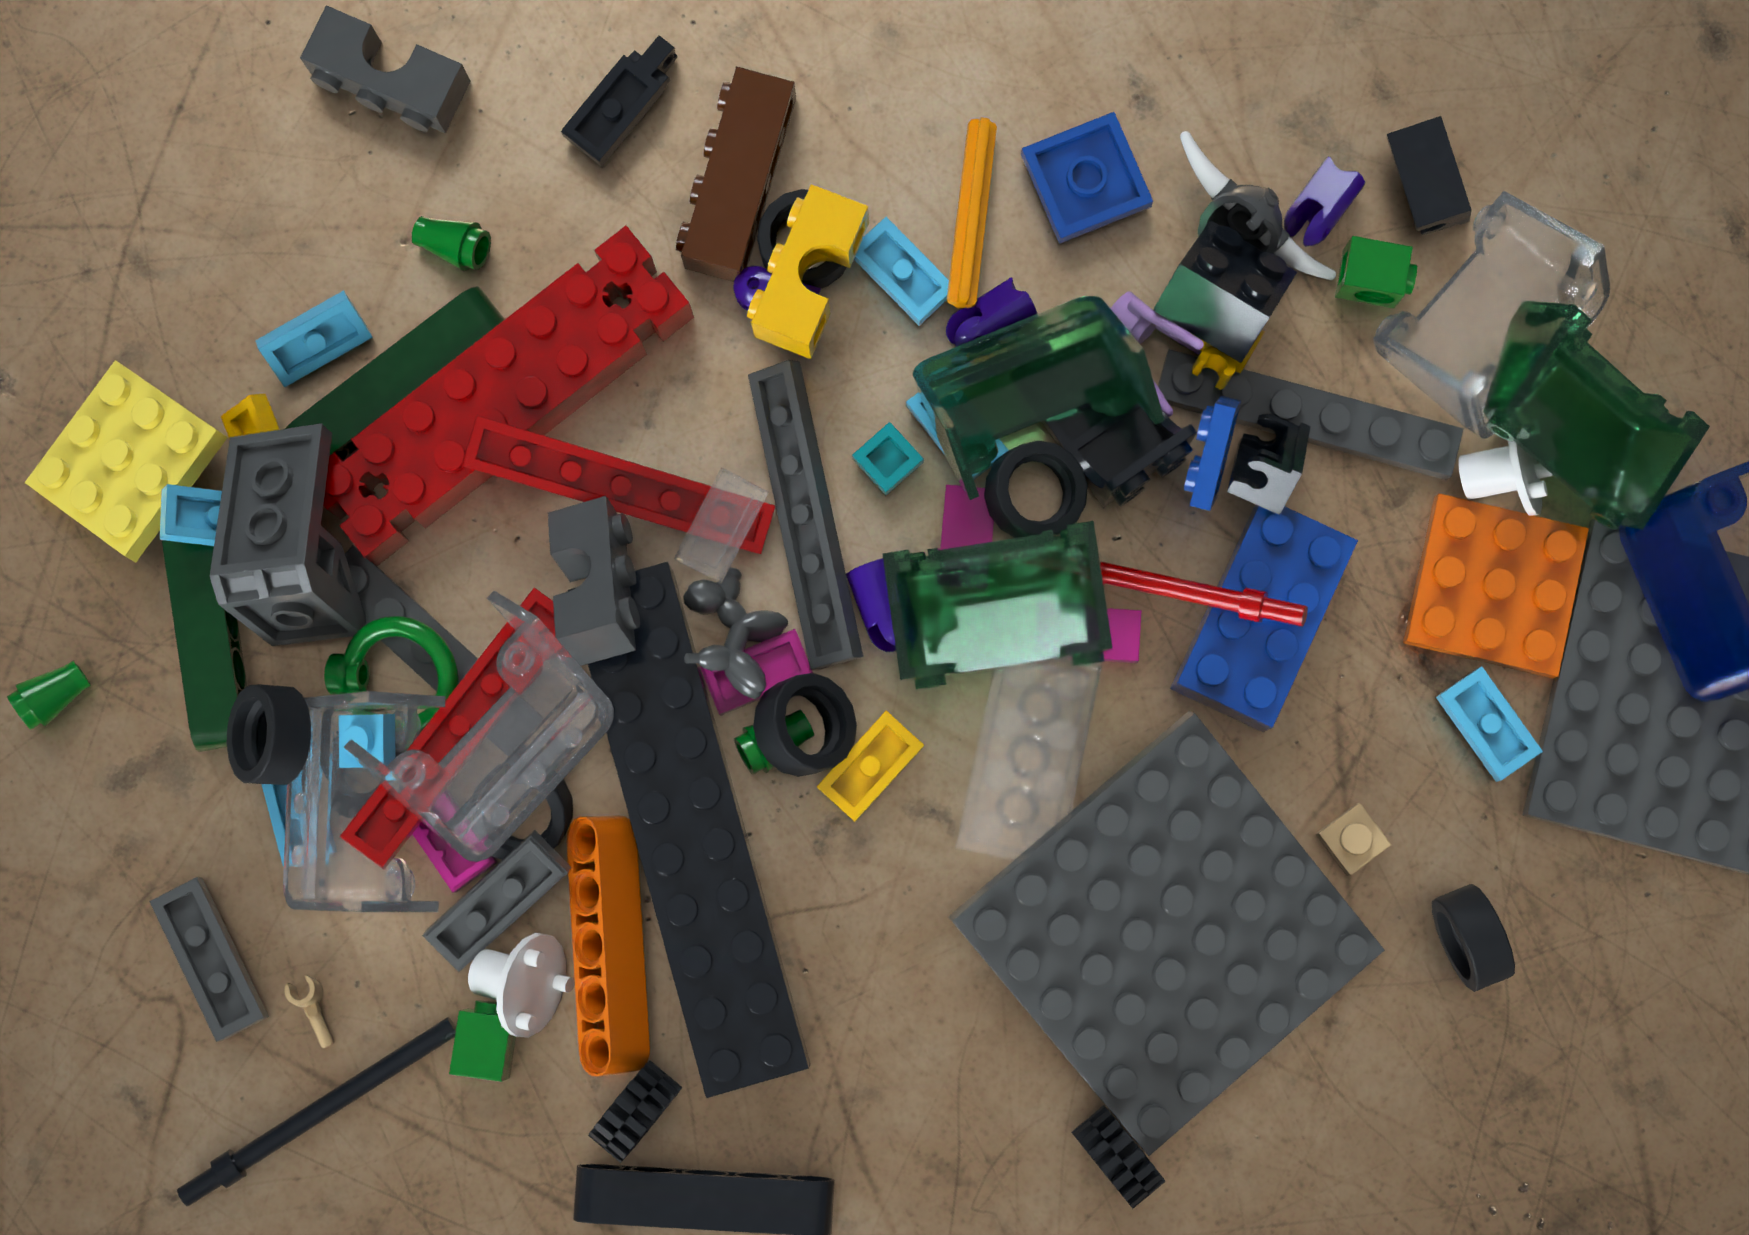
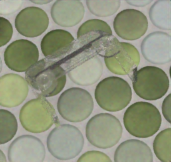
M493 591L487 599L516 631L503 644L496 661L499 675L510 688L447 755L437 763L431 756L421 750H408L398 755L388 766H385L352 739L344 746L391 795L465 859L474 862L491 857L605 735L614 717V709L610 699L536 615L496 591Z
M365 691L304 698L309 708L311 721L310 748L306 763L299 776L287 785L283 892L288 906L294 910L439 912V901L411 900L415 890V877L405 860L393 858L386 869L383 870L339 837L393 768H339V715L395 714L396 753H401L410 747L420 733V718L417 714V709L445 707V696Z

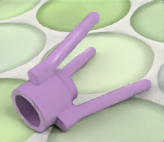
M1128 291L1113 304L1105 316V324L1112 329L1108 338L1121 352L1157 405L1170 417L1173 415V409L1128 342L1134 340L1137 344H1141L1157 329L1198 355L1202 352L1200 349L1203 348L1204 343L1187 330L1153 311L1136 295Z

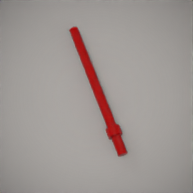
M1008 542L1004 552L1005 562L1238 612L1240 619L1261 623L1263 618L1303 627L1307 618V606L1268 598V592L1246 587L1243 592L1013 542Z

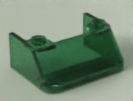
M1084 296L1070 300L932 356L919 363L912 373L919 395L949 466L969 500L979 497L972 474L987 469L991 465V461L998 454L995 440L1087 402L1093 410L1105 413L1108 416L1124 414L1132 409L1133 405L1139 404L1155 425L1165 421L1144 348L1105 301L1097 296Z

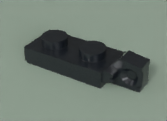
M658 35L642 56L635 50L628 57L623 55L562 128L561 133L563 137L602 167L664 92V88L670 81L665 73L677 58L675 47Z

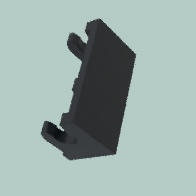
M1439 116L1388 133V144L1395 160L1416 231L1420 230L1421 235L1470 222L1472 209L1442 117Z
M1262 414L1258 416L1257 423L1263 428L1272 429L1276 433V438L1271 441H1263L1258 436L1243 434L1237 446L1227 492L1280 515L1302 475L1311 426L1302 422L1298 426L1275 415Z

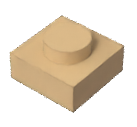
M1361 803L1355 804L1316 833V836L1346 876H1351L1392 845Z

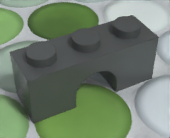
M326 5L300 57L312 75L310 79L318 86L333 93H338L339 89L342 88L356 94L355 99L359 103L376 112L382 113L384 108H388L402 114L400 119L417 130L428 132L429 128L432 127L446 133L471 82L463 65L416 44L409 60L401 68L390 72L376 70L373 68V62L382 42L372 25Z
M606 496L548 512L551 556L570 582L586 578L577 588L553 596L556 641L576 667L635 651L634 629L640 627V616L636 603L631 597L630 586L636 584V573L633 563L627 554V544L632 543L633 535L626 515L624 513L617 514Z

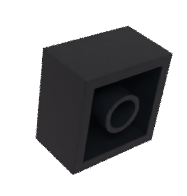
M1210 220L1178 265L1153 311L1242 363L1297 274V271L1288 267L1285 261L1278 255L1271 252H1263L1243 240L1236 230L1227 226H1220Z

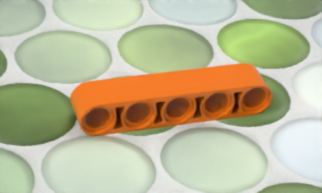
M580 816L570 824L566 841L567 860L571 866L568 877L580 1061L584 1070L589 1075L595 1077L635 1072L645 1066L650 1055L637 843L631 821L626 816Z

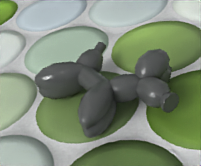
M730 567L725 570L724 575L716 583L704 579L694 581L683 596L684 604L691 611L702 615H712L717 612L720 621L730 628L724 646H708L700 650L699 653H686L684 660L685 663H698L702 668L710 671L724 670L725 676L737 691L744 696L756 699L767 686L766 679L759 664L749 654L743 652L747 641L763 642L781 635L788 626V620L779 612L768 610L753 611L747 614L743 606L735 601L740 594L739 580L742 574L738 569Z

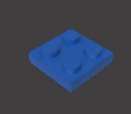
M1115 112L1023 147L1021 150V157L1059 244L1152 207L1153 199Z
M1221 396L1214 407L1207 405V408L1203 410L1196 440L1205 442L1202 456L1195 455L1194 460H1191L1184 485V491L1193 493L1190 502L1192 507L1210 511L1217 500L1242 400Z

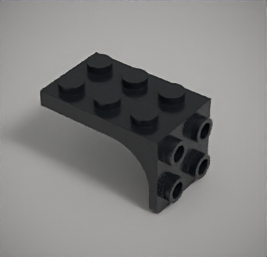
M1094 317L1010 373L1011 381L1057 445L1072 453L1081 465L1088 488L1103 508L1114 500L1120 507L1128 503L1145 489L1144 485L1151 480L1149 478L1150 475L1157 471L1161 478L1182 465L1187 460L1185 457L1193 451L1190 443L1197 434L1192 424L1183 429L1180 428L1161 410Z

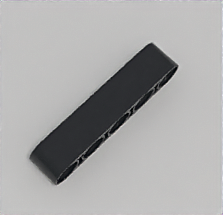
M580 1164L577 1165L573 1220L582 1223L786 1235L832 1234L835 1180L827 1177Z

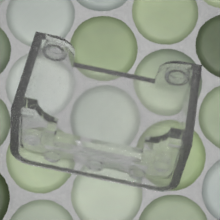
M1503 191L1492 205H1486L1478 213L1473 223L1476 250L1420 314L1415 317L1408 311H1400L1395 315L1387 316L1379 325L1373 338L1376 351L1381 357L1462 426L1482 439L1492 436L1514 413L1597 318L1610 294L1604 245L1506 191Z

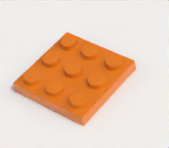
M1438 493L1434 496L1403 643L1552 679L1559 677L1589 528L1539 516H1529L1526 513Z

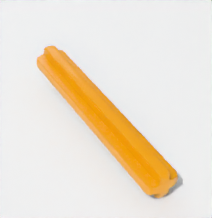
M984 117L971 119L967 126L947 292V302L958 309L973 308L977 302L997 131L996 124Z

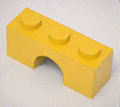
M812 184L805 199L796 198L787 220V226L792 229L785 245L777 243L769 259L767 272L772 273L767 287L765 291L757 289L748 309L747 318L752 319L751 325L755 338L812 359L831 313L829 298L808 290L801 282L802 277L809 267L822 261H831L848 268L851 267L869 225L867 205Z

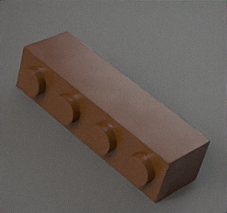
M737 66L732 83L724 81L717 104V110L723 112L718 129L710 128L704 146V157L709 158L704 176L696 175L691 189L690 204L695 205L690 223L683 221L677 237L676 251L682 252L681 258L685 269L734 282L736 276L740 275L742 270L748 267L758 233L759 221L763 216L796 102L794 81Z

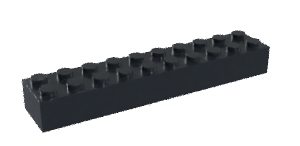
M667 561L635 571L636 584L630 586L631 597L636 603L640 616V627L634 629L636 650L589 663L588 667L706 1098L809 1069L811 1063L701 668L698 663H685L684 660L686 653H696L674 571Z

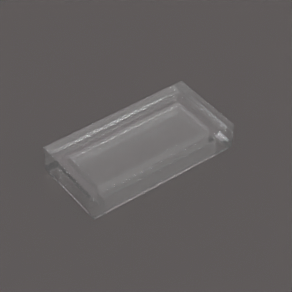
M721 467L674 559L722 584L769 492Z

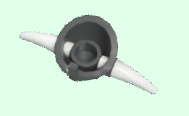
M1188 131L1181 133L1180 139L1189 163L1212 200L1201 215L1198 236L1211 220L1220 226H1227L1236 230L1246 242L1263 252H1271L1278 255L1287 265L1301 272L1327 280L1335 279L1336 272L1308 255L1282 228L1279 198L1272 189L1254 185H1237L1209 161Z

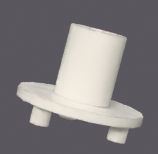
M1521 415L1510 416L1507 423L1508 446L1461 455L1459 457L1460 479L1468 500L1518 490L1519 497L1529 516L1541 514L1542 497L1547 496V487L1545 481H1540V479L1554 476L1551 461L1537 464L1531 436L1538 435L1535 420L1525 422Z
M534 933L523 938L510 954L491 949L480 951L471 963L468 973L470 990L476 995L497 1000L496 1011L501 1026L510 1035L529 1038L540 1032L552 1019L562 999L563 992L569 993L574 987V979L566 976V958L562 945L554 936Z

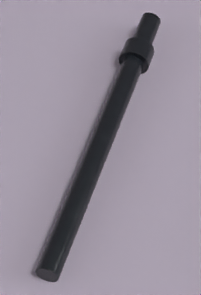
M449 1017L445 1018L238 1151L234 1152L229 1149L210 1162L211 1168L177 1189L179 1198L184 1205L189 1207L223 1185L225 1188H228L247 1175L246 1170L453 1039L456 1033L455 1024Z

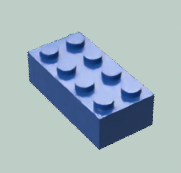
M1255 505L1217 587L1243 592L1247 587L1268 592V598L1305 605L1308 607L1305 624L1301 627L1265 618L1259 623L1240 619L1238 612L1208 606L1170 689L1261 732L1273 728L1358 540L1285 506L1279 515Z

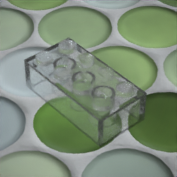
M1005 643L999 644L954 849L1013 862L1072 811L1102 669L1101 664Z

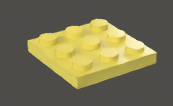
M115 360L24 483L123 556L136 563L160 531L162 489L167 484L192 487L228 437Z

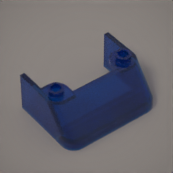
M1749 461L1711 475L1632 510L1623 518L1619 528L1621 543L1682 684L1692 697L1700 701H1716L1749 690V603L1717 533L1718 530L1739 521L1746 511L1747 496L1740 479L1749 476Z

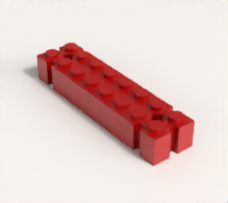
M626 225L594 250L599 262L585 272L579 263L575 264L353 437L351 440L359 450L346 460H343L335 452L329 456L323 506L340 520L346 515L349 516L339 526L366 559L379 566L409 542L402 532L408 526L417 521L426 529L493 476L462 466L477 415L546 435L647 355L643 346L645 340L656 333L664 342L694 318L689 301L665 272H662L653 279L652 276L657 273L652 256ZM621 297L623 299L628 298L630 304L622 309L618 304L613 305L612 302L616 298ZM383 483V488L388 492L383 498L378 499L374 496L376 492L373 490L378 484Z

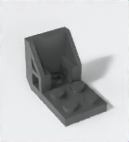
M322 423L230 437L210 579L218 605L271 646L352 637L365 626L366 616L342 544L321 526L332 432Z

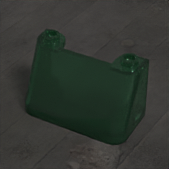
M1523 301L1509 322L1485 402L1483 413L1489 419L1486 426L1497 436L1507 441L1516 442L1593 508L1590 515L1600 524L1617 530L1620 525L1643 530L1710 426L1693 411H1686L1683 418L1670 414L1669 410L1664 406L1667 401L1659 394L1643 393L1588 343L1592 333L1587 327L1592 319L1575 304Z
M1094 521L1069 524L1067 529L1059 531V536H1056L1053 530H1048L1033 536L942 550L939 548L927 549L928 556H926L925 552L910 553V550L882 553L900 680H914L915 689L917 690L947 685L946 675L1068 657L1072 658L1073 666L1105 662L1103 652L1114 649L1099 537Z

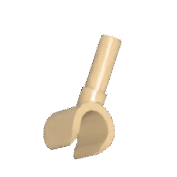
M305 975L306 982L310 987L307 997L300 1000L297 989L291 983L285 985V997L293 1005L304 1009L321 1047L325 1048L334 1042L319 1006V1002L323 997V987L319 981Z

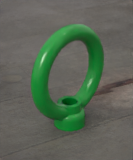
M388 616L373 620L363 626L353 636L344 654L333 653L328 657L324 670L326 689L330 694L347 695L351 705L359 715L392 714L381 708L371 698L366 689L369 683L370 670L365 657L369 649L384 638L403 637L412 640L420 645L431 657L437 671L438 687L433 702L424 711L413 716L395 715V736L419 735L459 684L456 661L443 638L428 625L418 620L402 616Z

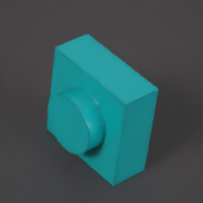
M891 422L886 424L852 454V459L885 495H888L924 463V458Z

